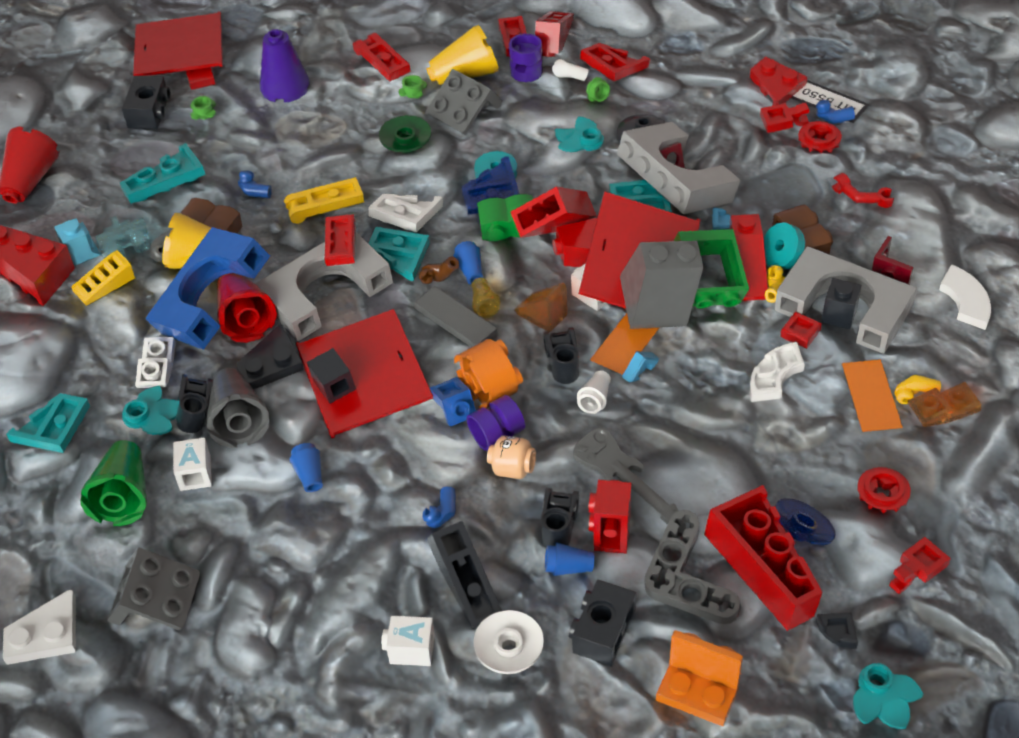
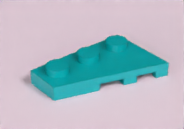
M186 143L179 146L180 152L172 157L168 154L161 157V163L153 168L145 167L120 182L122 191L130 204L144 201L152 195L170 191L175 186L186 182H193L198 177L206 175L203 165Z

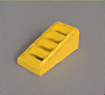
M116 250L71 286V289L88 306L135 279L129 261ZM90 287L92 290L88 293L86 289Z

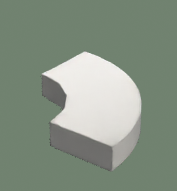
M951 265L941 282L939 290L949 295L956 302L959 311L957 320L986 330L991 314V303L986 290L971 274Z
M797 342L785 344L771 350L765 355V358L758 366L754 368L750 382L751 402L780 399L782 397L784 381L793 374L804 371L805 364Z

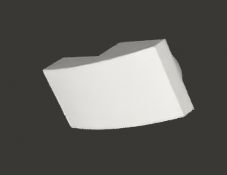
M174 337L144 338L142 359H138L136 388L167 387L176 348Z

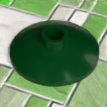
M411 115L392 118L385 122L379 130L381 144L394 152L404 153L418 150L425 146L431 138V127L427 121Z

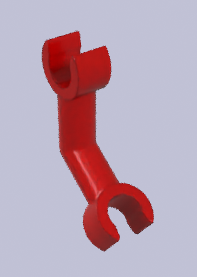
M840 173L833 177L838 183L831 186L832 189L838 194L843 192L855 203H877L882 208L892 207L894 198H889L892 192L891 188L884 187L879 189L878 192H860L851 185V181L845 173Z

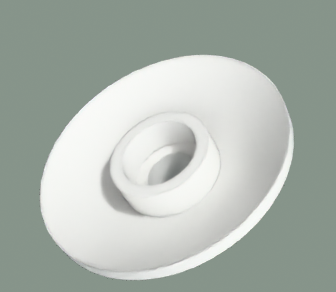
M507 610L494 613L484 619L476 629L473 642L476 656L485 667L497 673L514 674L528 669L538 660L543 650L544 640L542 630L533 618L519 611ZM507 645H512L515 647L511 650L503 649Z

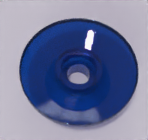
M789 498L780 499L776 502L775 507L781 516L778 521L787 532H790L793 539L815 545H828L835 539L836 532L833 525L814 507L799 500Z

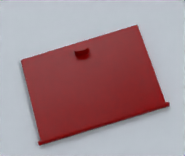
M221 12L136 24L133 76H151L223 66Z
M604 191L578 294L626 309L620 275L640 242L674 241L678 231H699L701 219H690Z
M394 309L307 341L295 343L332 439L337 434L433 399L430 388ZM334 348L350 370L356 390L329 404L314 383L307 362Z

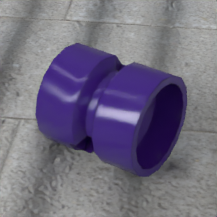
M527 33L514 36L509 42L511 76L520 82H532L539 79L543 73L541 39L536 35Z
M503 395L492 401L490 409L482 407L467 415L466 418L468 428L474 440L485 451H488L490 445H495L499 437H513L525 429L524 417L517 404L508 395Z

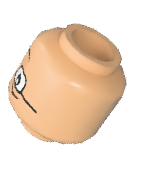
M501 436L497 439L495 445L489 446L487 462L492 464V470L497 476L523 479L534 470L536 449L531 447L527 439Z

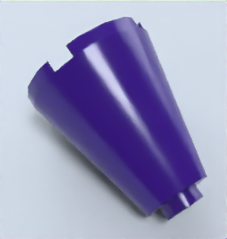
M273 29L263 37L260 91L264 98L269 101L276 102L275 99H283L284 103L300 99L307 93V87L310 85L309 76L288 34L279 29Z

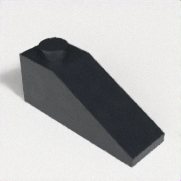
M463 521L432 533L427 538L428 544L443 577L470 627H477L488 616L502 611Z

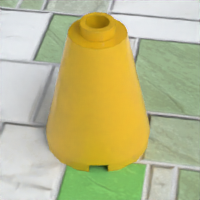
M479 25L473 26L428 61L430 67L426 68V71L432 82L437 81L438 85L443 84L452 69L470 78L494 74L499 71L492 48L488 46L485 40L486 36Z
M175 212L168 226L174 229L171 230L169 237H165L162 262L166 268L181 269L211 227L184 214Z

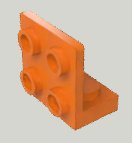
M675 630L671 637L670 663L656 693V701L724 727L738 693L743 656L728 646H717L702 640L693 633H682Z

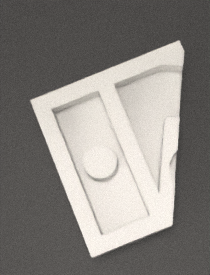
M68 590L5 627L3 634V659L5 663L9 665L76 652V596L73 590Z

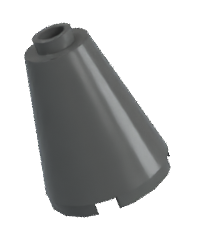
M225 368L215 374L206 419L207 429L211 438L219 445L229 448H238L237 444L247 442V445L254 444L264 436L269 428L267 406L238 370Z

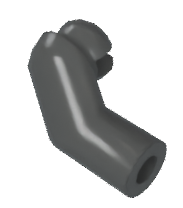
M172 229L151 242L150 256L154 261L162 262L165 237H169Z

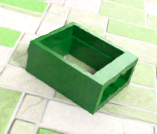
M734 230L678 231L674 241H697L700 255L721 256L728 287L697 288L692 307L703 309L714 305L733 307L740 304L749 291V286Z

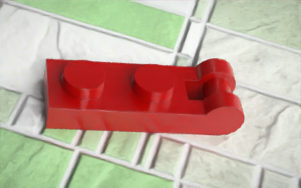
M377 33L368 35L367 39L363 41L359 39L353 42L356 54L358 56L362 55L389 82L411 72L410 64Z

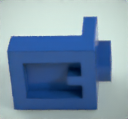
M458 377L430 388L433 400L443 409L449 426L466 421L467 415L476 411L470 389Z

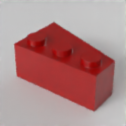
M0 225V274L11 282L17 283L22 291L26 294L30 293L44 307L75 269L67 245Z

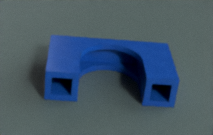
M211 227L145 319L162 335L174 337L175 340L204 350L220 328V325L202 308L196 307L202 292L215 279L225 274L235 273L255 279L270 258V255L254 238Z

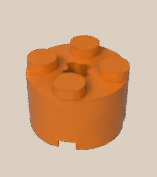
M486 339L454 357V364L460 361L461 369L456 371L458 378L470 389L473 401L478 399L482 403L478 408L485 407L488 409L490 408V403L501 396L508 395L510 397L518 392V385L523 383V377L518 368L512 366L507 357L509 355L508 349L501 339L497 341Z

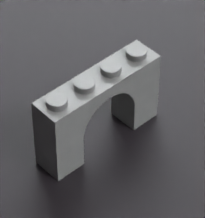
M673 122L623 131L617 155L681 213L688 214L733 202L741 180L724 165L703 170H689L669 162L676 160L674 152H671L667 159L661 155L660 150L677 142L681 143L682 152H684L689 135Z
M357 232L355 233V263L326 266L324 260L325 242L255 283L273 300L277 312L276 319L297 342L322 327L317 308L303 294L306 287L314 280L325 275H344L352 279L369 297L393 283L389 263Z
M807 246L777 289L774 310L790 317L795 311L805 315L813 302L828 292L832 278L860 284L862 287L859 298L867 304L869 310L860 322L856 343L885 354L913 307L917 288Z

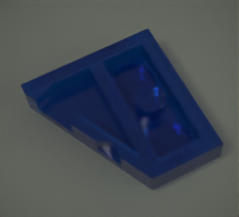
M509 156L503 157L501 163L492 170L486 169L480 173L477 179L471 180L461 187L468 215L479 213L477 203L489 198L506 199L520 194Z

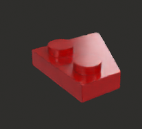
M602 43L584 48L580 53L582 61L614 82L648 68L650 58L646 56L639 60L628 57L629 51L615 49Z
M766 56L750 69V78L755 84L760 86V90L765 96L769 95L772 98L773 106L786 103L807 84V76Z

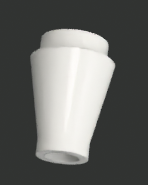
M596 371L593 377L578 391L577 404L582 411L595 414L605 408L608 388L611 382V377L607 372Z

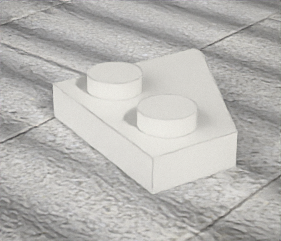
M382 194L368 207L369 217L416 233L443 207V198L434 196V201L427 202L418 201V195L399 196L396 194Z

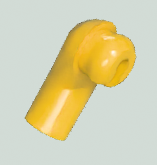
M777 265L770 266L767 270L769 288L765 291L764 295L766 300L771 303L776 301L777 289L785 279L783 268Z
M912 375L897 384L894 394L899 403L909 404L914 399V395L919 391L937 395L941 389V381L921 375Z

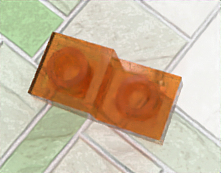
M966 382L960 383L941 393L937 388H934L908 400L909 406L923 427L953 422L982 411L980 401Z

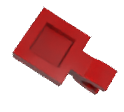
M786 103L760 108V117L767 133L793 128V122L797 126L809 123L806 116L809 113L807 103H801L791 108H788Z
M924 537L902 553L900 558L902 565L894 570L893 574L896 578L890 581L889 586L898 594H901L911 585L916 577L926 583L948 567L951 558Z

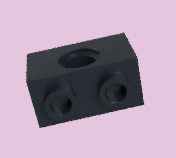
M164 76L133 77L122 107L127 128L158 129L161 119L165 117L166 103L170 102L171 91L169 87H166Z
M597 579L593 590L586 591L581 605L583 612L580 619L574 618L568 637L572 639L574 654L612 667L636 611V592ZM597 620H606L607 622H606V623H597V622H595V621H597Z

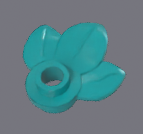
M582 116L577 117L575 128L555 129L556 138L561 142L558 148L565 152H578L583 149L594 151L599 149L604 143V137L597 128V124Z
M160 386L146 389L138 395L136 400H132L125 405L122 413L123 422L127 427L133 429L141 428L147 434H166L173 430L170 421L176 419L179 401L163 399Z
M873 663L864 667L859 674L858 684L860 688L853 696V707L856 716L863 724L870 723L879 717L881 722L889 727L906 729L910 720L908 702L921 699L923 692L911 677L893 674L887 666L881 663ZM878 680L882 686L875 685L870 681Z

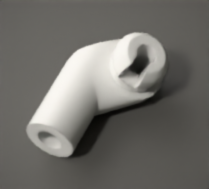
M562 59L556 60L552 66L553 74L559 78L572 77L585 81L588 74L587 68L568 63Z

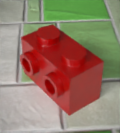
M598 480L596 493L590 492L588 508L590 513L589 532H594V551L627 554L631 520L632 483L619 480Z

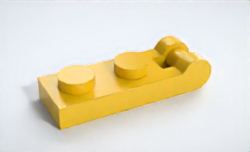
M356 177L292 193L284 199L285 206L289 210L290 220L295 224L302 223L306 217L364 202L363 192Z

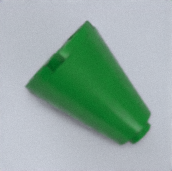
M121 440L112 444L84 484L81 491L80 505L84 512L94 521L102 523L103 520L113 522L112 526L120 527L134 523L143 515L147 505L141 449L134 442Z

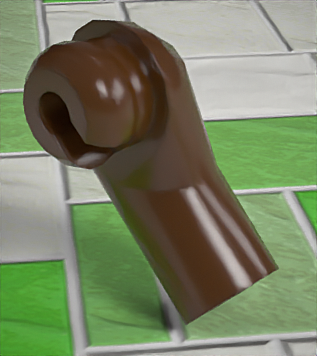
M449 257L443 263L427 264L422 267L419 279L424 284H430L432 281H444L458 269L459 261L455 257Z

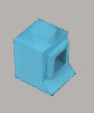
M77 218L54 226L59 242L67 245L74 266L101 256L83 222L79 223Z

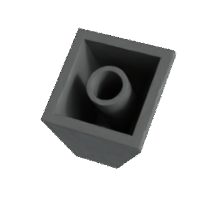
M697 241L640 242L620 275L630 329L683 327L688 324L703 270Z

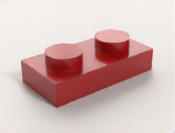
M522 16L498 19V27L506 57L510 56V40L514 36L527 33Z

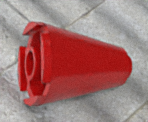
M19 126L11 128L7 134L0 177V194L5 201L13 204L25 201L60 154V150H56L57 143L48 135L32 129L31 132L22 131L23 127Z
M230 273L219 277L217 282V320L221 331L235 342L248 343L264 336L263 333L269 327L272 329L276 321L277 312L273 300L246 276Z

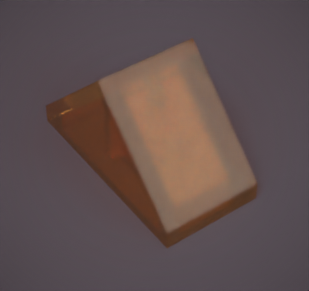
M563 282L533 292L514 311L517 315L550 333L567 316V287Z

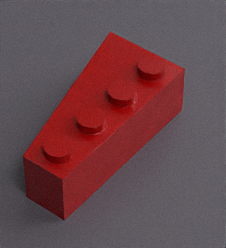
M761 485L710 509L704 535L783 627L789 631L815 616L823 592L804 557H799L794 548V539L790 532H785L779 521L781 517L775 506L770 505L767 499L768 493L764 485Z

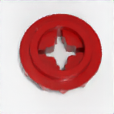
M814 121L803 125L798 134L801 147L809 148L810 152L819 151L820 154L823 151L832 153L834 148H839L842 138L841 132L836 126L823 121Z
M876 467L865 471L860 476L857 484L860 501H865L869 506V510L875 507L881 509L883 514L887 510L897 512L901 506H906L911 494L910 484L907 479L898 471L886 467ZM878 486L883 490H890L889 495L886 496L883 492L877 493Z

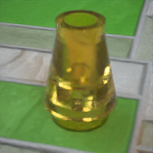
M477 278L471 284L473 311L484 318L492 317L499 311L501 300L485 278Z

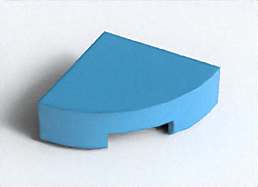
M713 208L712 230L729 229L730 215L726 214V210Z
M636 351L622 377L629 383L640 380L641 378L638 375L647 368L652 370L659 361V357L652 352Z

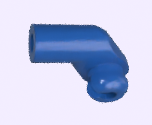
M821 100L816 104L818 118L828 123L838 124L855 119V112L852 106L835 110L831 108L828 100Z
M241 171L239 173L240 180H238V185L245 195L270 199L272 194L271 185L257 184L253 180L254 173L252 171Z
M449 486L441 488L440 505L424 509L422 518L427 526L432 528L441 527L455 516V488Z

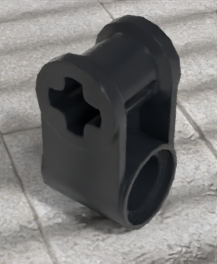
M570 327L567 331L556 333L543 331L545 353L549 359L554 380L561 384L575 382L579 377V351L574 328Z
M182 374L176 425L181 431L196 433L202 429L207 406L209 405L213 379L208 378L207 381L188 378L186 374Z
M546 487L541 515V541L545 548L547 545L554 546L555 542L569 546L574 520H576L578 513L579 491H573L571 494L555 492L552 488Z

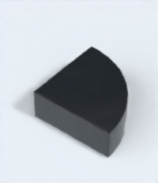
M852 612L817 614V627L826 639L840 647L857 649L858 639Z

